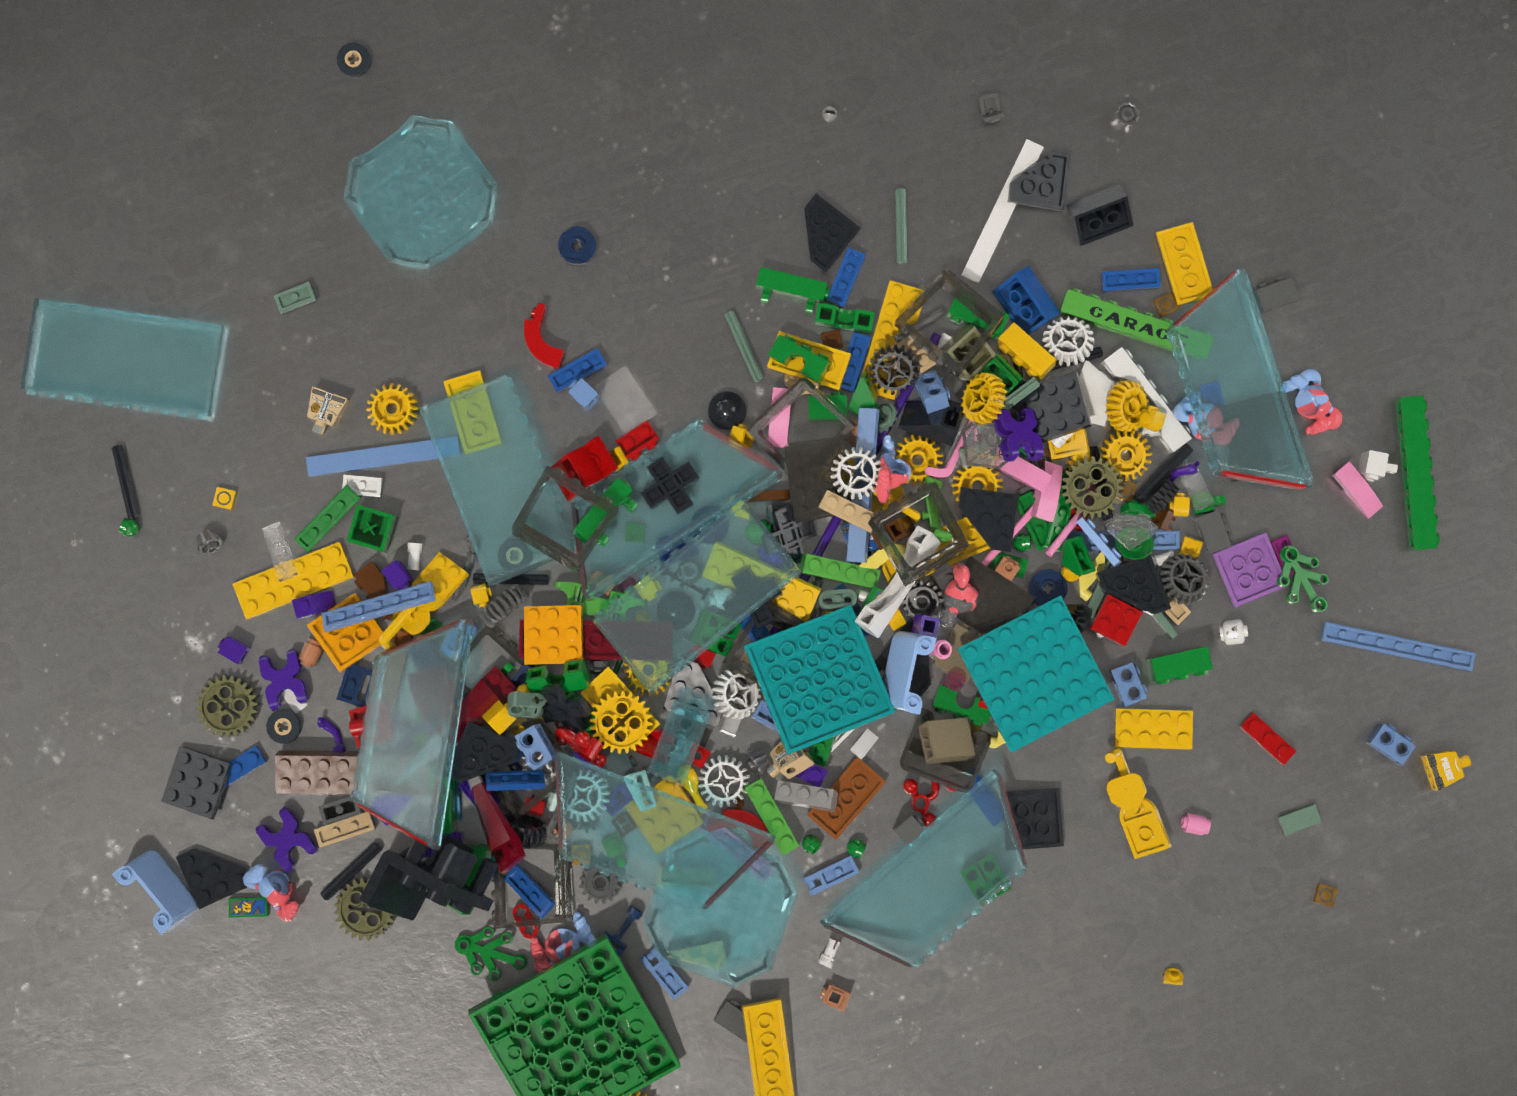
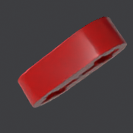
M524 903L517 904L512 911L513 917L521 934L525 938L531 939L539 932L538 924L528 905ZM518 907L526 909L527 912L524 913L526 920H523L521 915L517 916ZM525 922H528L530 927H535L533 935L525 932L527 929Z

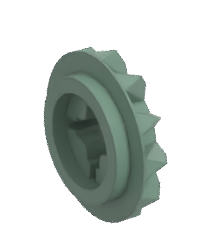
M884 403L877 407L879 409L878 432L880 433L888 431L889 427L893 426V422L898 420L896 418L898 412L895 406L890 403Z

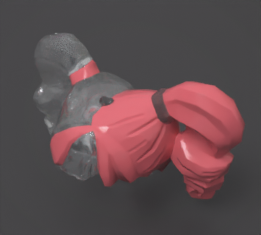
M955 564L952 567L955 579L951 580L945 588L943 603L946 610L940 609L937 616L940 619L941 625L946 629L951 628L955 624L957 614L973 611L979 600L978 592L968 583L970 572L966 565Z

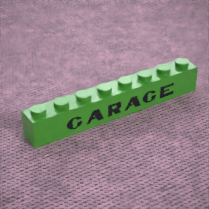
M1071 288V290L1067 289L1059 310L1061 315H1069L1073 319L1077 317L1079 321L1084 320L1086 323L1201 361L1207 359L1213 337L1209 336V332L1198 330L1197 332L1191 330V327L1185 324H1180V326L1172 325L1173 321L1170 319L1162 318L1160 320L1154 318L1155 315L1152 313L1144 312L1142 314L1136 312V308L1130 306L1124 308L1118 306L1119 303L1112 300L1105 302L1100 300V297L1097 295H1084L1079 289Z

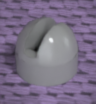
M826 106L822 111L823 119L828 122L834 121L837 117L836 108L834 106ZM825 110L835 112V114L825 113Z

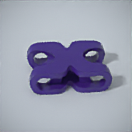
M1002 408V414H998V419H994L993 422L996 433L1005 438L1000 443L1003 459L1007 462H1013L1019 456V448L1025 451L1029 460H1040L1044 454V448L1039 434L1032 431L1037 425L1033 409L1023 408L1017 415L1018 421H1015L1009 411Z
M295 648L287 652V664L281 670L273 667L268 656L263 655L259 657L261 676L265 680L272 682L265 690L268 706L272 711L280 708V695L286 689L294 692L299 703L305 704L308 702L306 683L302 679L296 678L302 670V665L300 664V659H298V651Z
M284 806L279 811V816L283 821V828L279 833L272 832L266 825H258L256 833L265 846H277L274 858L284 871L290 873L295 867L290 856L293 847L300 846L308 854L318 852V847L308 833H297L300 826L299 820L288 807Z

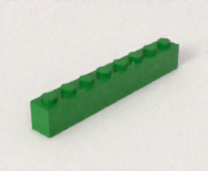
M1423 395L1400 397L1396 399L1410 551L1436 549L1440 544V536L1436 533L1438 516L1434 512L1436 497L1432 491L1434 477L1431 476L1430 470L1433 467V461L1429 457L1431 441L1430 438H1427L1429 421L1425 417L1427 401L1424 400Z

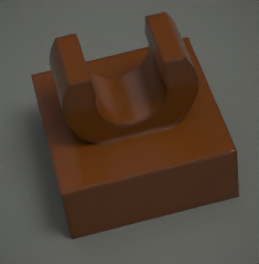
M1162 509L1152 518L1150 526L1165 531L1172 530L1169 524L1171 520H1176L1173 516L1174 513Z

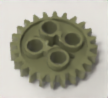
M1091 456L1090 462H1088L1086 457H1083V463L1076 460V467L1070 465L1072 471H1065L1068 478H1062L1066 485L1061 486L1062 489H1066V492L1061 495L1068 497L1064 503H1071L1069 509L1076 508V515L1082 511L1083 518L1089 513L1090 519H1093L1094 513H1096L1098 518H1101V512L1108 515V508L1115 510L1112 504H1120L1116 498L1123 497L1118 491L1124 489V487L1118 484L1123 481V479H1117L1120 472H1113L1116 466L1108 467L1109 460L1103 464L1102 457H1099L1097 462H1095L1094 456ZM1094 469H1098L1101 473L1098 480H1094L1091 476V472ZM1078 478L1084 482V486L1081 489H1077L1074 485L1075 480ZM1107 478V482L1094 488L1095 492L1088 491L1080 497L1077 496L1079 492L1090 487L1089 483L1097 484ZM1103 486H1108L1110 489V493L1106 497L1102 496L1100 492ZM1087 495L1093 498V503L1090 506L1084 504V498Z
M223 675L222 681L219 677H215L216 683L209 680V687L202 686L205 692H198L202 698L195 700V702L200 703V706L195 708V710H200L201 712L196 717L203 718L200 725L207 724L206 731L212 728V735L219 731V737H223L225 732L227 738L231 737L232 732L235 736H239L238 730L245 733L244 726L251 727L252 725L249 721L256 720L252 714L259 712L254 709V706L259 705V703L253 702L258 696L251 695L254 688L247 689L249 683L241 684L242 678H238L235 681V676H231L228 680L227 675ZM225 687L230 690L228 698H224L222 695V690ZM216 694L222 702L230 703L229 708L238 713L240 718H237L231 710H224L225 705L216 700L214 695ZM239 700H242L245 704L242 711L236 707ZM212 702H215L218 707L215 713H212L209 709ZM226 715H230L232 717V722L230 725H226L224 723V717Z
M364 877L360 879V883L356 879L353 880V886L347 883L346 887L348 890L343 888L340 890L343 896H336L340 903L334 904V906L339 908L334 914H339L340 916L335 920L336 922L342 921L339 928H347L345 934L351 931V938L359 935V940L361 941L366 936L367 941H369L371 935L377 939L378 932L384 935L385 931L383 928L390 929L391 927L388 922L393 923L395 920L391 917L393 914L384 911L382 913L368 911L365 914L363 909L349 908V905L365 906L364 903H356L353 900L354 893L362 895L368 881L365 882ZM352 912H356L359 915L358 922H353L350 919ZM371 915H375L378 918L377 925H372L369 922Z

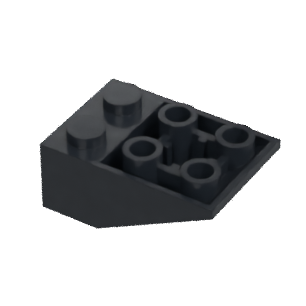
M948 399L949 407L928 414L921 400L906 401L898 428L953 446L964 414L962 413L964 408L961 406V403Z

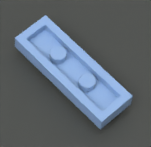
M1082 517L1077 521V524L1113 566H1118L1122 563L1119 559L1121 557L1120 553L1115 548L1110 549L1107 545L1109 541L1102 533L1098 535L1094 530L1096 526L1090 519L1086 520Z

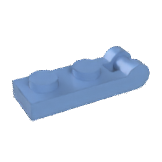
M850 855L802 879L805 884L807 883L810 889L808 890L809 894L812 896L858 874L859 871ZM817 878H819L822 883L819 886H816L814 880Z
M655 946L650 949L646 956L643 955L639 958L673 1000L689 988ZM656 957L659 962L653 966L650 961Z

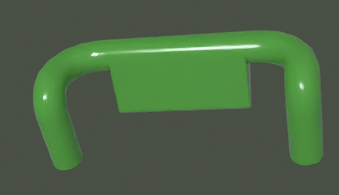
M927 476L925 483L932 485L929 491V497H925L927 511L921 510L923 521L928 519L930 532L934 533L940 542L946 543L953 536L950 532L942 530L936 499L937 491L942 488L943 483L939 479Z

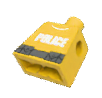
M1456 751L1420 755L1431 788L1434 791H1439L1464 777L1462 768L1471 766L1469 756L1458 757Z

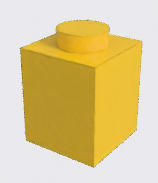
M499 700L482 715L485 721L499 735L516 720V717L508 714V703L506 702L503 705Z

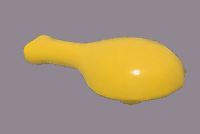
M681 764L677 770L678 781L691 794L699 813L702 814L708 810V807L698 792V776L690 765Z

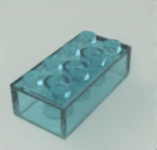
M674 699L647 774L684 787L711 712Z

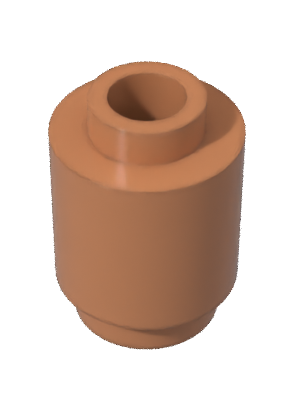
M309 638L308 642H305L298 657L301 660L300 664L310 668L312 665H317L323 651L318 641Z

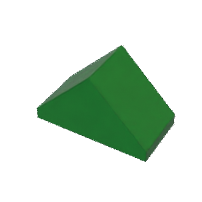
M1082 535L1065 541L1062 565L1079 577L1096 571Z

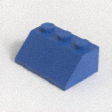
M1029 266L1016 272L992 291L1006 313L1010 315L1009 317L1012 322L1016 323L1028 335L1060 314V311Z

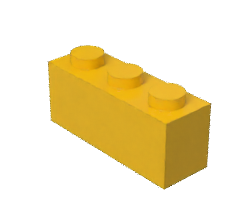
M1014 322L998 338L999 349L1004 354L1008 353L1011 355L1014 363L1018 366L1022 365L1031 378L1034 377L1041 381L1056 366V359Z

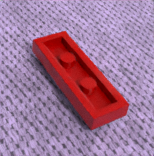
M1254 712L1239 726L1281 765H1285L1296 753L1293 747Z

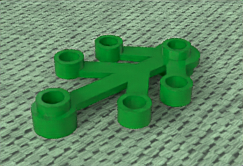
M1288 545L1283 547L1280 552V558L1284 563L1281 576L1276 581L1279 587L1288 586L1290 584L1289 573L1291 567L1295 572L1291 592L1286 595V601L1289 604L1297 603L1300 599V585H1302L1311 601L1310 608L1315 613L1324 612L1328 607L1327 600L1317 596L1308 579L1316 581L1318 585H1325L1329 581L1328 575L1302 569L1298 563H1305L1308 568L1313 569L1319 566V559L1299 554L1298 549L1294 546ZM1321 576L1324 578V582H1321ZM1282 578L1285 579V584L1281 582ZM1291 595L1295 597L1294 601L1291 600Z
M486 926L483 931L472 937L468 935L459 936L454 944L455 949L458 953L465 954L473 975H479L483 971L482 965L477 963L473 952L481 955L489 971V978L492 981H498L501 977V972L496 969L491 958L510 963L516 970H522L528 964V959L523 954L512 956L493 950L503 944H509L513 940V935L510 932H504L501 937L484 946L475 943L483 938H491L494 935L495 931L491 926ZM486 929H491L492 934L490 936L485 934ZM508 934L510 941H505L503 936ZM461 942H467V948H462ZM517 959H521L523 961V964L521 966H518L516 964ZM479 966L480 972H474L473 967ZM492 972H497L498 978H493Z

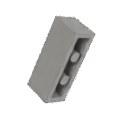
M778 780L774 800L782 804L835 812L838 793L834 789Z

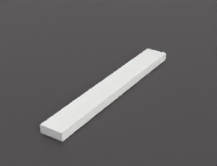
M1026 139L964 268L962 277L977 284L979 283L1016 206L1015 203L1007 202L1009 185L1036 164L1044 148L1043 146Z

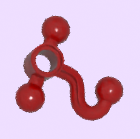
M561 727L555 730L556 741L559 745L565 746L569 744L574 751L586 761L591 762L596 768H601L606 764V756L603 753H599L603 748V744L596 738L589 736L586 731H579L575 734L571 730Z
M946 770L937 771L933 775L931 780L932 791L927 795L918 793V784L914 779H906L903 783L904 791L912 796L910 800L911 808L921 813V820L927 828L933 827L937 820L936 816L933 813H929L927 809L929 803L939 794V779H946V788L950 792L958 791L961 786L959 779L953 777ZM917 798L924 800V806L921 809L915 805Z

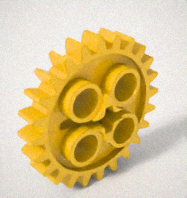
M614 691V697L606 694V701L600 698L601 706L594 705L598 711L591 712V714L596 716L595 719H590V722L595 723V726L590 728V730H596L593 737L599 736L600 739L598 741L605 743L603 749L610 746L611 753L615 748H617L618 754H621L622 749L629 753V747L636 751V744L641 747L643 746L641 739L648 740L645 733L652 732L647 729L648 726L653 725L652 722H648V719L653 716L646 713L650 707H643L646 701L638 702L639 695L633 699L632 692L629 693L628 697L625 696V691H622L621 696H618L616 691ZM625 703L628 710L625 714H620L617 711L618 704ZM632 710L635 711L624 722L625 727L619 726L612 734H608V731L618 723V717L622 719ZM605 716H610L613 719V724L610 727L603 725L602 720ZM634 717L638 718L641 722L640 727L637 729L630 726V720ZM620 730L626 734V739L622 742L615 738L616 732Z

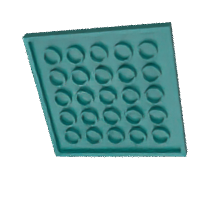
M1061 596L957 648L1010 753L1115 700Z
M852 605L744 646L787 755L895 713L861 627L855 622L857 618Z

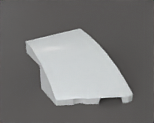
M1086 360L1079 379L1091 423L1105 427L1108 422V414L1105 413L1107 410V406H1105L1107 404L1106 397L1109 396L1108 390H1112V385H1116V383L1108 379L1105 373L1092 365L1091 361Z

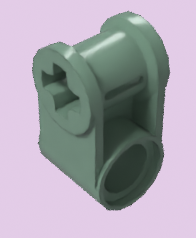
M511 692L508 694V714L512 717L538 719L543 715L542 707L545 705L546 699L540 693Z

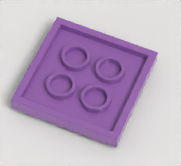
M1267 533L1212 554L1233 607L1240 606L1284 588L1279 587L1276 582L1277 578L1281 576L1282 569ZM1282 578V580H1281V582H1282L1283 584H1285V579H1284V578Z

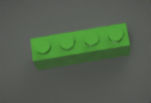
M802 554L798 573L872 589L873 586H878L881 570L863 568L859 565L811 554Z
M762 778L744 787L781 854L785 855L799 847L796 838Z

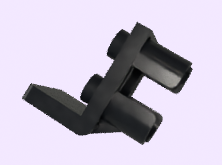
M421 826L416 837L426 842L427 846L414 839L412 845L401 853L391 850L385 851L381 855L360 897V901L369 907L409 920L416 918L425 898L444 907L449 905L467 915L470 914L473 907L489 911L494 900L485 896L484 893L499 864L490 858H484L471 885L468 886L465 883L477 861V857L470 854L471 847L450 836L442 835L432 855L422 861L433 839V834L430 829Z

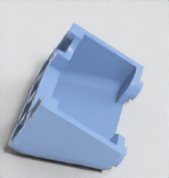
M898 631L893 635L883 683L895 709L920 715L922 708L921 697L911 693L909 689L917 654H930L934 650L936 638L906 631Z
M156 851L144 852L112 874L122 885H129L137 880L161 910L155 914L153 925L161 935L172 931L197 909L196 901L191 892Z

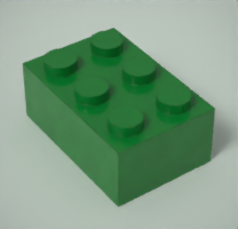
M1208 646L1145 659L1150 682H1156V685L1170 683L1171 678H1175V681L1190 678L1189 674H1194V676L1209 674L1208 670L1213 669Z

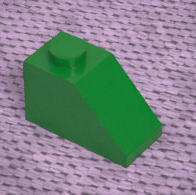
M863 371L847 409L858 415L859 408L877 409L879 405L876 402L878 394L868 372Z

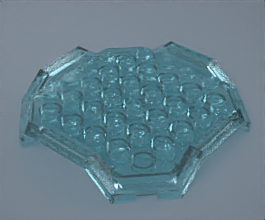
M412 115L395 133L370 151L350 160L343 200L388 262L431 268L447 260L468 245L491 224L497 182L486 170L452 121L433 120Z
M707 831L669 849L643 922L660 961L734 988L772 970L785 927L797 898L795 888L788 877L780 857L763 853L708 907L705 903L758 850L724 839Z

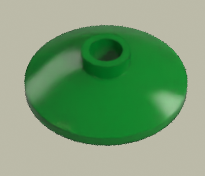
M1130 528L1123 530L1117 535L1115 547L1122 556L1138 560L1146 558L1152 553L1154 541L1146 531Z

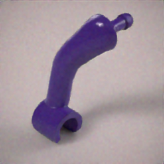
M1196 461L1194 465L1189 464L1179 467L1168 478L1174 482L1181 475H1194L1198 472L1197 466H1199L1200 462Z
M318 717V727L331 733L334 737L336 746L333 747V751H346L339 729L328 719Z

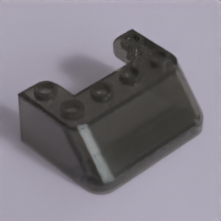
M921 708L920 715L916 714L900 757L901 768L957 791H970L973 788L991 744V734L982 730H976L971 733L972 741L975 745V755L968 760L926 764L918 726L926 721H933L934 715L931 711Z

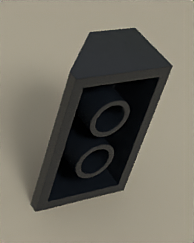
M1120 184L1066 204L1069 219L1080 246L1134 226L1128 196Z

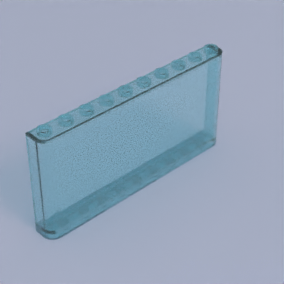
M35 298L20 389L26 390V394L38 396V393H44L45 397L54 399L58 395L64 396V400L75 401L76 398L83 399L84 403L89 404L100 401L102 402L101 405L113 407V404H120V408L132 409V406L140 407L139 410L151 412V409H155L160 414L170 415V412H176L177 416L189 418L190 414L196 415V419L208 420V417H212L226 326Z
M506 374L420 407L423 420L489 587L576 553L575 549L577 548L574 537L570 538L568 533L571 530L567 519L563 520L561 513L564 512L560 501L556 502L554 495L557 494L553 483L549 484L547 477L550 476L546 465L543 467L541 465L540 459L543 457L540 449H535L533 441H536L532 430L528 431L526 424L529 423L525 412L521 413L519 406L522 405L518 394L514 395L512 388L515 387L511 376L507 378Z
M737 499L730 505L731 509L726 513L724 511L719 513L714 518L716 521L711 525H704L699 530L701 533L696 537L691 536L684 542L685 546L680 550L679 548L673 550L669 554L670 558L665 562L661 560L654 566V571L650 574L647 572L639 578V583L635 586L632 584L624 590L625 594L620 598L615 597L609 602L610 606L605 610L600 609L594 614V624L651 695L803 573L745 500L740 501Z

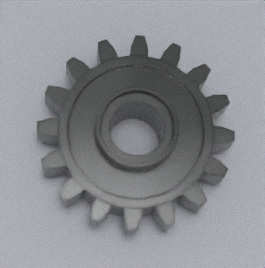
M923 578L920 579V583L915 581L902 601L905 604L903 610H908V617L915 614L930 617L933 614L938 615L937 609H942L941 602H943V597L940 596L942 594L941 589L936 590V583L930 585L931 580L924 583ZM924 597L927 599V602L919 603L917 599Z
M596 861L595 867L589 864L590 870L584 869L582 872L585 874V877H580V880L584 881V883L579 885V887L585 888L582 894L589 895L588 901L594 898L595 904L599 900L605 904L606 898L612 901V894L617 896L619 893L616 889L622 887L618 884L622 878L616 876L619 871L612 870L613 864L607 867V862L605 861L603 865ZM599 877L604 878L606 881L605 887H598L595 883L596 879Z

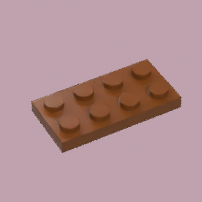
M857 756L829 788L834 789L838 793L835 812L811 809L807 815L836 840L886 781Z

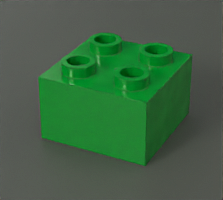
M357 505L346 542L387 553L397 516Z

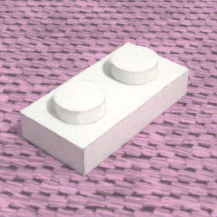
M343 475L342 489L348 484L359 496L381 498L383 478Z

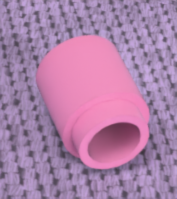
M936 640L934 650L928 655L934 660L947 659L952 653L951 644L946 640Z
M1187 813L1181 819V827L1184 832L1203 835L1208 834L1210 831L1211 820L1205 816Z

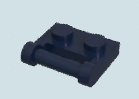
M355 664L351 665L345 670L336 700L359 707L370 705L377 680L381 677L382 673ZM365 674L370 675L363 701L357 700Z

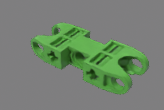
M554 582L553 586L561 588V591L566 593L567 602L564 606H583V620L585 615L602 618L604 621H613L615 614L614 621H627L626 614L629 609L637 608V606H646V602L615 591H611L609 600L589 596L591 586L586 585L587 595H584L581 590V584L575 582Z

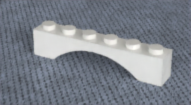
M1121 347L1106 358L1102 365L1114 379L1122 381L1131 380L1140 383V387H1144V392L1147 393L1146 398L1149 399L1151 405L1160 408L1159 412L1166 414L1164 425L1159 430V439L1171 454L1192 439L1190 436L1191 432L1186 425L1182 426L1176 419L1174 410H1170L1166 405L1168 402L1165 397L1158 395L1155 391V384L1150 379L1147 380L1143 375L1145 372L1139 364L1135 365L1132 361V354L1127 349L1124 350Z
M920 526L916 527L907 541L902 562L894 578L880 596L865 605L855 620L867 633L877 638L880 637L941 542L932 532Z

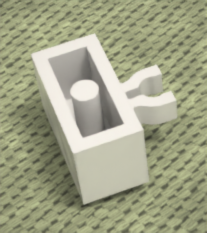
M1369 450L1361 453L1358 472L1365 481L1374 482V480L1385 477V472L1397 473L1398 465L1387 463L1389 454Z

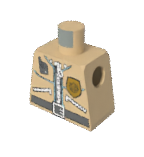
M312 387L307 413L309 419L315 420L312 432L323 435L326 425L336 427L350 400Z
M781 741L770 752L774 763L766 770L773 778L782 773L788 779H791L815 763L806 748L787 755Z

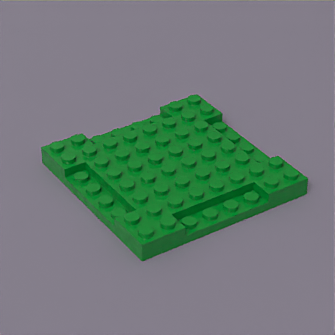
M606 934L571 952L572 955L510 990L506 992L501 991L468 1009L470 1019L516 1096H629L630 1093L637 1092L681 1067L678 1057L663 1031L656 1023Z

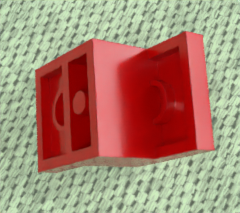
M599 436L593 438L584 446L567 453L549 468L567 501L574 499L581 492L599 484L618 469L614 459Z
M1105 594L1090 629L1125 647L1143 612L1109 594Z

